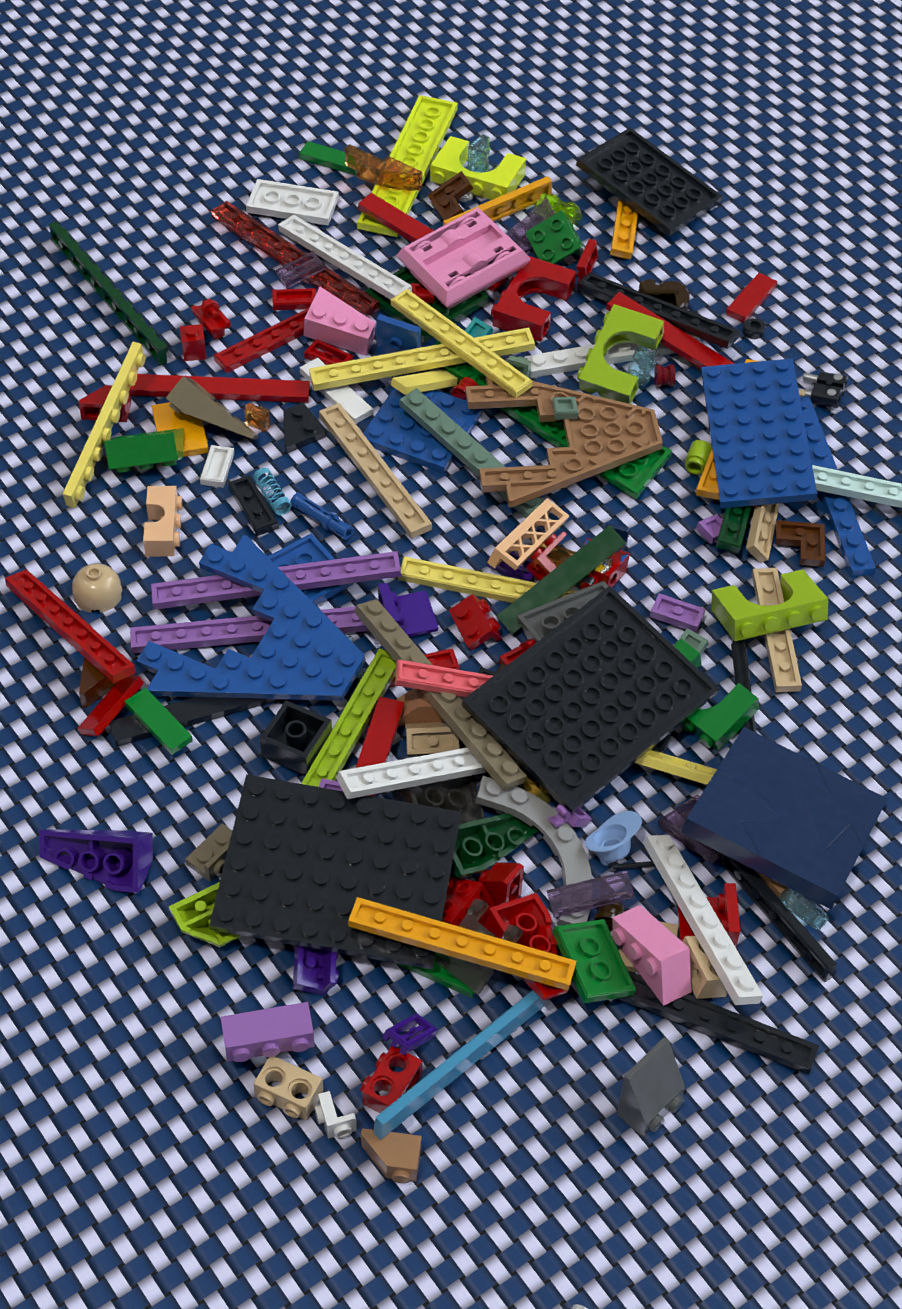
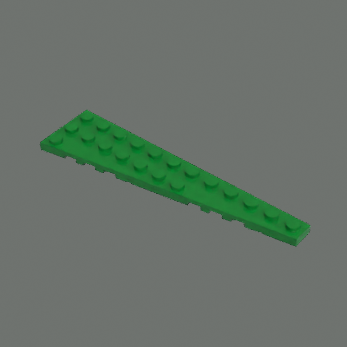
M437 340V341L434 343V345H438V344H442V343ZM468 362L439 368L457 377L459 382L462 378L469 377L476 381L479 386H487L485 375ZM536 406L499 408L556 447H568L563 421L539 422ZM662 446L661 450L601 472L598 475L624 491L627 495L637 499L669 460L672 450Z

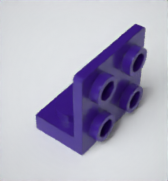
M388 582L378 584V601L409 637L438 631V623L426 591L396 596L395 592L390 591Z

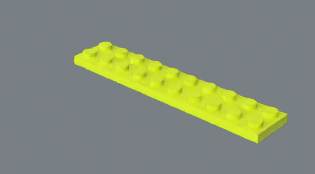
M419 95L371 193L404 213L409 214L430 169V164L435 159L457 112L458 103ZM364 212L361 213L357 221V229L394 237L399 235Z

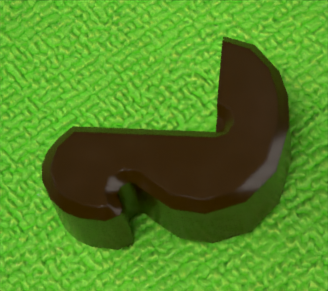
M647 279L639 284V292L688 310L690 294L687 287L680 282L665 281L656 285L655 280Z

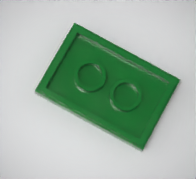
M604 919L555 926L552 933L562 956L577 961L572 979L583 1004L634 995L636 988Z

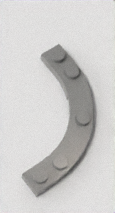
M483 776L475 803L511 814L531 827L534 825L544 834V840L550 846L555 856H558L562 865L563 898L557 925L587 922L593 893L592 874L587 854L574 830L567 822L556 828L548 818L555 816L558 812L537 796L516 786L503 791L494 779Z

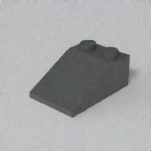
M667 1038L661 1039L624 1075L617 1115L643 1138L650 1131L655 1133L664 1123V1117L669 1112L675 1113L684 1102L682 1097L685 1085Z

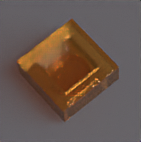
M248 403L244 408L245 424L266 432L270 427L269 410Z

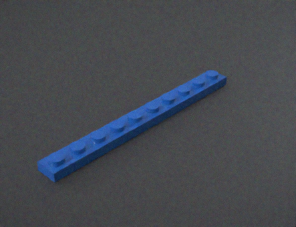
M800 397L812 465L838 470L810 397ZM819 491L850 576L874 575L876 567L849 497Z

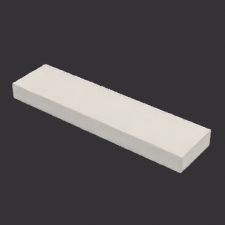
M316 358L301 366L300 374L312 384L309 368L325 366V364L319 358ZM348 385L319 390L333 405L340 403L355 424L373 415V408Z

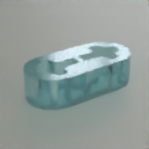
M790 888L780 897L781 902L787 909L816 930H820L829 921V917L819 906Z

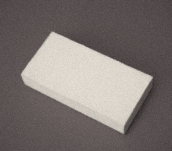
M211 445L200 477L201 485L224 488L234 457V448Z

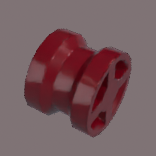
M669 364L667 367L655 365V387H661L662 385L674 387V364Z

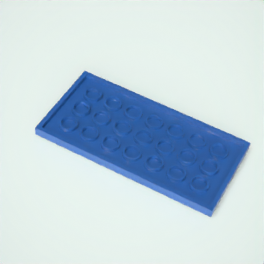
M793 358L701 367L720 509L817 500V489Z

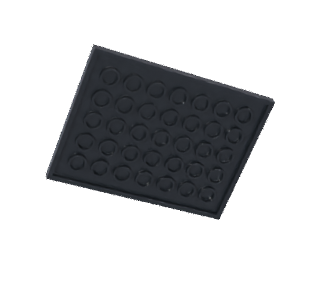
M609 586L464 698L461 705L572 815L718 693L719 688Z
M246 774L210 920V930L433 970L436 952L349 927L348 920L356 899L359 897L442 922L462 812L373 796L347 799L344 792L339 790Z

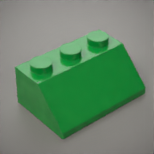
M184 428L118 436L104 441L109 469L116 468L117 472L131 471V466L138 465L140 469L154 468V463L161 462L163 466L176 465V461L183 458Z

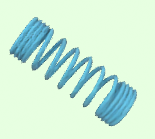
M269 468L258 469L254 473V481L259 486L268 503H270L275 514H286L291 509V502L285 497V493L280 488V485L277 484ZM268 473L267 476L263 477L261 480H258L260 475Z

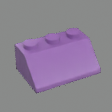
M308 1002L221 1017L227 1062H244L252 1057H273L281 1052H302L310 1047H315Z

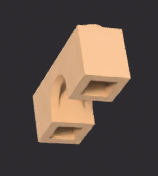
M148 486L146 499L148 520L159 521L145 522L143 543L145 557L175 556V547L180 546V533L176 531L177 528H181V514H178V510H182V496H178L177 486Z

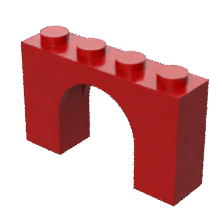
M529 256L531 261L524 268L517 271L515 277H511L508 288L502 291L499 302L493 305L491 309V316H493L492 326L506 331L529 328L533 339L541 342L550 328L551 312L526 304L521 298L532 293H543L567 301L575 288L576 271Z

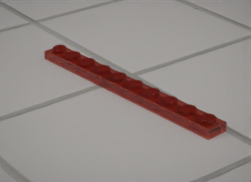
M225 201L211 211L212 218L316 288L322 287L366 317L379 308V301L228 201Z

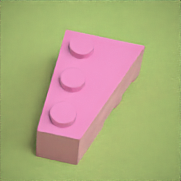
M319 287L305 317L304 336L367 356L374 340L376 322L322 287Z
M641 905L612 917L613 930L611 934L614 942L621 948L663 1006L692 992L690 952L687 945Z

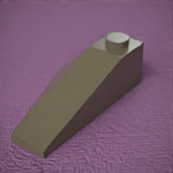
M183 376L166 397L171 402L169 406L178 414L183 412L251 439L259 437L239 418L230 415L229 409L219 402H215V397L193 379Z

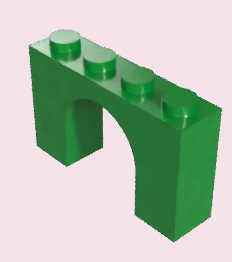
M680 639L674 645L696 668L702 664L700 653L683 639ZM738 683L720 703L708 709H698L680 726L688 733L694 732L699 736V741L705 747H712L719 752L760 709L759 699Z

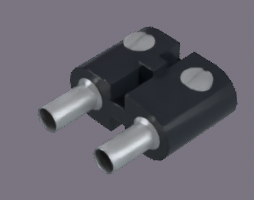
M822 371L819 375L804 373L803 381L813 382L815 385L812 391L798 388V390H805V396L810 397L812 404L838 408L847 387L848 376Z

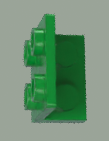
M562 210L526 231V236L538 259L552 264L558 263L574 252L580 257L585 249L569 217Z

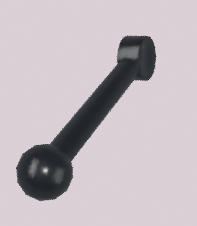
M653 861L624 864L612 862L608 865L610 872H617L619 869L655 866Z

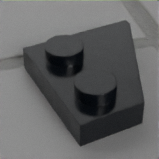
M304 402L283 410L285 452L287 454L326 438L325 429Z

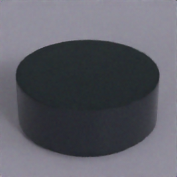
M751 318L743 323L742 333L745 337L759 339L764 335L765 324L761 320Z

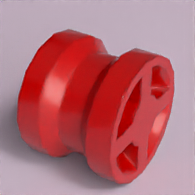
M464 377L460 380L459 385H456L451 390V395L466 400L465 387L479 385L473 379Z

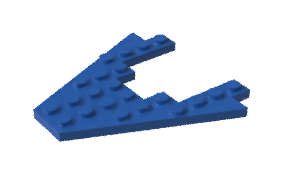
M246 535L242 536L233 552L210 544L199 561V566L201 569L262 593L253 607V614L272 621L251 658L228 649L215 669L149 641L137 659L139 667L156 673L147 688L153 696L342 701L366 660L365 654Z

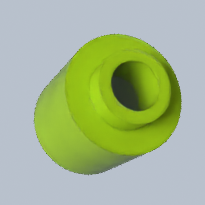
M695 440L691 443L685 458V468L691 474L698 475L704 471L712 450V446L708 442Z

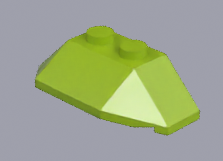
M220 882L169 906V910L181 932L218 947L242 936L210 930V920Z

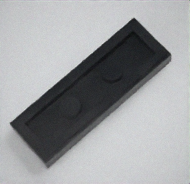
M250 475L228 482L231 494L256 536L279 529L278 521Z

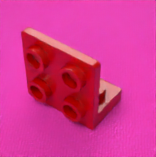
M450 876L442 922L477 931L483 924L489 908L496 906L483 883Z
M725 883L722 894H718L717 897L706 898L736 948L740 935L736 883ZM677 904L679 937L683 941L685 936H695Z

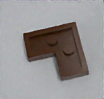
M461 171L427 196L442 218L447 220L464 212L457 200L474 188Z
M776 520L775 545L798 546L800 565L824 567V524Z

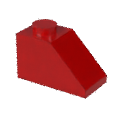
M202 324L180 326L184 362L206 359Z
M105 385L79 400L82 420H97L113 385ZM130 389L128 401L120 409L118 422L128 421L132 403Z
M495 863L490 870L486 869L481 874L478 882L485 885L496 906L518 899L521 896L524 866L520 863Z

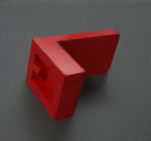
M565 531L558 536L552 534L544 542L546 548L544 550L539 548L530 556L532 562L526 568L538 581L557 568L546 555L567 535Z

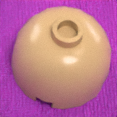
M95 563L81 568L72 582L74 602L80 609L92 613L91 610H100V613L106 612L114 608L122 598L121 580L117 573L105 564Z

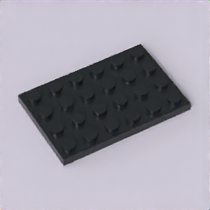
M632 128L626 129L581 156L576 162L578 168L668 236H671L721 203L723 198L721 194Z

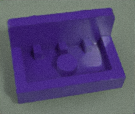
M295 945L292 989L324 996L337 984L339 972L336 970V960L339 953Z

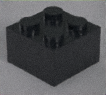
M285 700L260 737L261 756L306 776L332 731V720Z

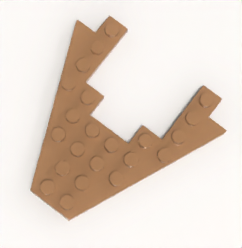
M485 376L487 386L465 387L468 409L536 406L539 422L563 421L568 447L547 448L546 457L548 465L479 469L481 491H506L508 507H514L560 488H566L573 483L662 449L663 441L656 413L653 409L535 381L532 382L530 389L517 398L487 376ZM552 397H576L578 419L555 420Z

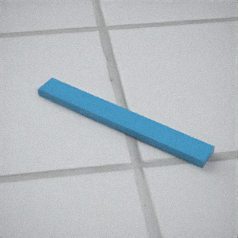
M533 990L377 1115L373 1133L382 1140L545 1006L546 1000L542 1001Z

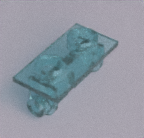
M643 346L635 349L632 357L633 361L630 363L627 373L638 377V387L640 385L644 386L651 377L649 373L656 363L657 349L652 353Z

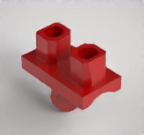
M204 300L202 305L191 307V312L199 320V323L209 331L213 339L225 336V329L231 327L230 320L222 313L219 304L215 300Z

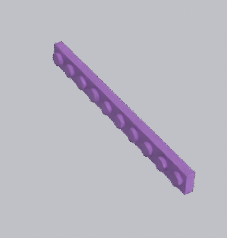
M398 551L278 567L300 590L401 577ZM219 575L151 584L154 610L260 596L262 594Z
M356 606L321 610L343 633L369 631L354 613ZM259 616L131 627L132 654L142 653L149 641L170 650L259 642L264 637L272 621Z

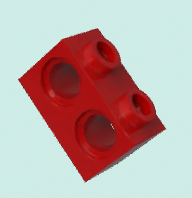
M391 1046L387 1053L383 1052L379 1056L375 1066L376 1071L372 1077L368 1075L365 1078L360 1089L363 1105L378 1113L384 1111L415 1086L422 1075L423 1061L409 1053L403 1055L398 1047L394 1048ZM394 1067H401L404 1070L401 1072H394L391 1069ZM379 1090H386L389 1092V1094L385 1096L377 1095L376 1092H378Z

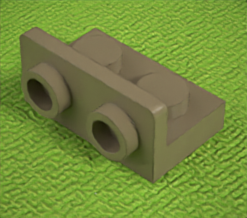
M222 823L185 859L186 865L209 882L216 876L222 875L232 830Z

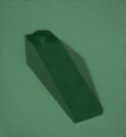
M508 813L461 823L458 830L451 874L461 878L484 872L537 834V827L534 825L531 827Z

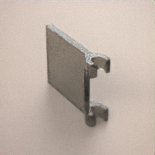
M474 899L458 927L498 938L478 922L488 910L489 905L483 900ZM509 925L502 939L516 943L523 935V931L518 926ZM441 953L435 960L477 994L482 992L496 971L489 967Z

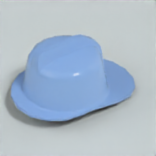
M625 811L613 815L586 838V848L595 852L601 863L605 866L624 858L630 851L631 838L641 828V816L633 811Z

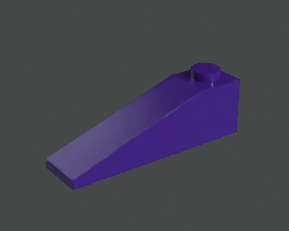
M41 829L39 830V857L62 868L72 869L81 873L84 878L94 879L105 884L106 888L113 891L139 893L153 860V833L119 830Z

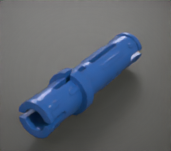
M296 493L291 498L292 507L320 523L326 531L334 532L343 540H348L353 534L354 528L339 519L337 514L326 511L301 493Z

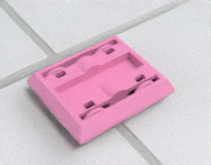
M478 207L403 247L397 254V258L410 270L415 278L448 309L519 271L531 261V258Z

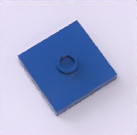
M379 314L376 319L377 352L389 354L421 348L420 327Z

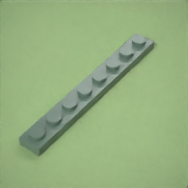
M417 388L400 399L399 406L476 475L479 476V469L505 467ZM506 491L497 492L507 501ZM537 497L513 508L523 517L527 518L544 500Z

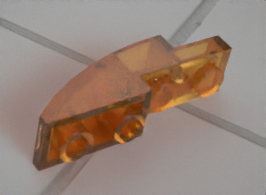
M350 144L345 148V165L357 171V178L392 189L420 191L422 189V171L390 156L382 160Z

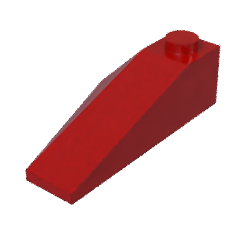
M537 893L489 908L482 925L486 935L558 955L556 949L557 942L551 929L552 920L550 913ZM521 977L542 1001L567 993V990Z

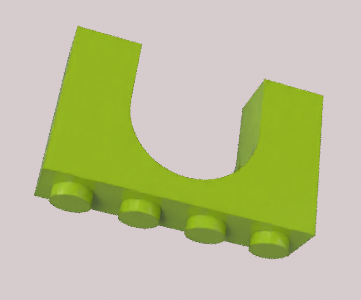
M614 304L611 311H607L604 316V326L602 330L597 331L594 339L595 345L593 349L590 348L586 355L587 362L584 367H580L577 380H579L580 390L592 394L598 392L603 398L631 404L639 388L638 377L612 368L605 361L604 357L610 348L625 342L634 343L656 351L664 334V321Z
M802 569L780 574L784 603L770 606L752 603L742 595L735 585L712 590V612L733 640L739 641L828 620V598Z

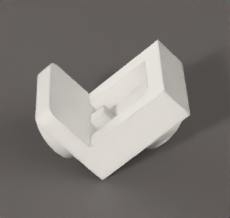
M330 1091L318 1094L319 1105L314 1106L318 1124L324 1123L328 1139L332 1137L344 1138L357 1130L354 1113L337 1117Z

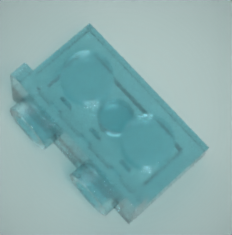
M482 134L468 146L467 170L479 173L488 172L490 167V137Z

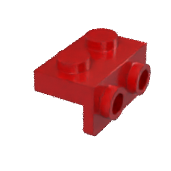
M471 594L449 610L462 638L470 650L475 649L491 637L497 641L502 639L499 633L501 629L499 623L489 614L491 611L490 606L484 599L479 600L474 594Z

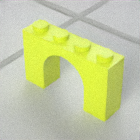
M453 136L448 138L430 164L431 182L442 185L462 171L474 188L471 192L474 195L490 200L516 190L526 171V158L507 153L499 166L492 171L479 173L467 170L463 165L469 158V141Z

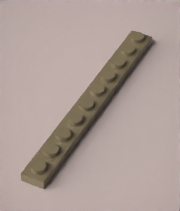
M377 599L356 606L354 613L396 663L399 659L432 665ZM420 690L503 791L524 783L527 776L497 740L461 705L462 699L459 696L442 691L437 693Z

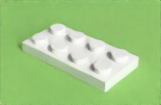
M257 179L246 205L247 213L285 219L295 215L305 222L329 225L339 199V192Z

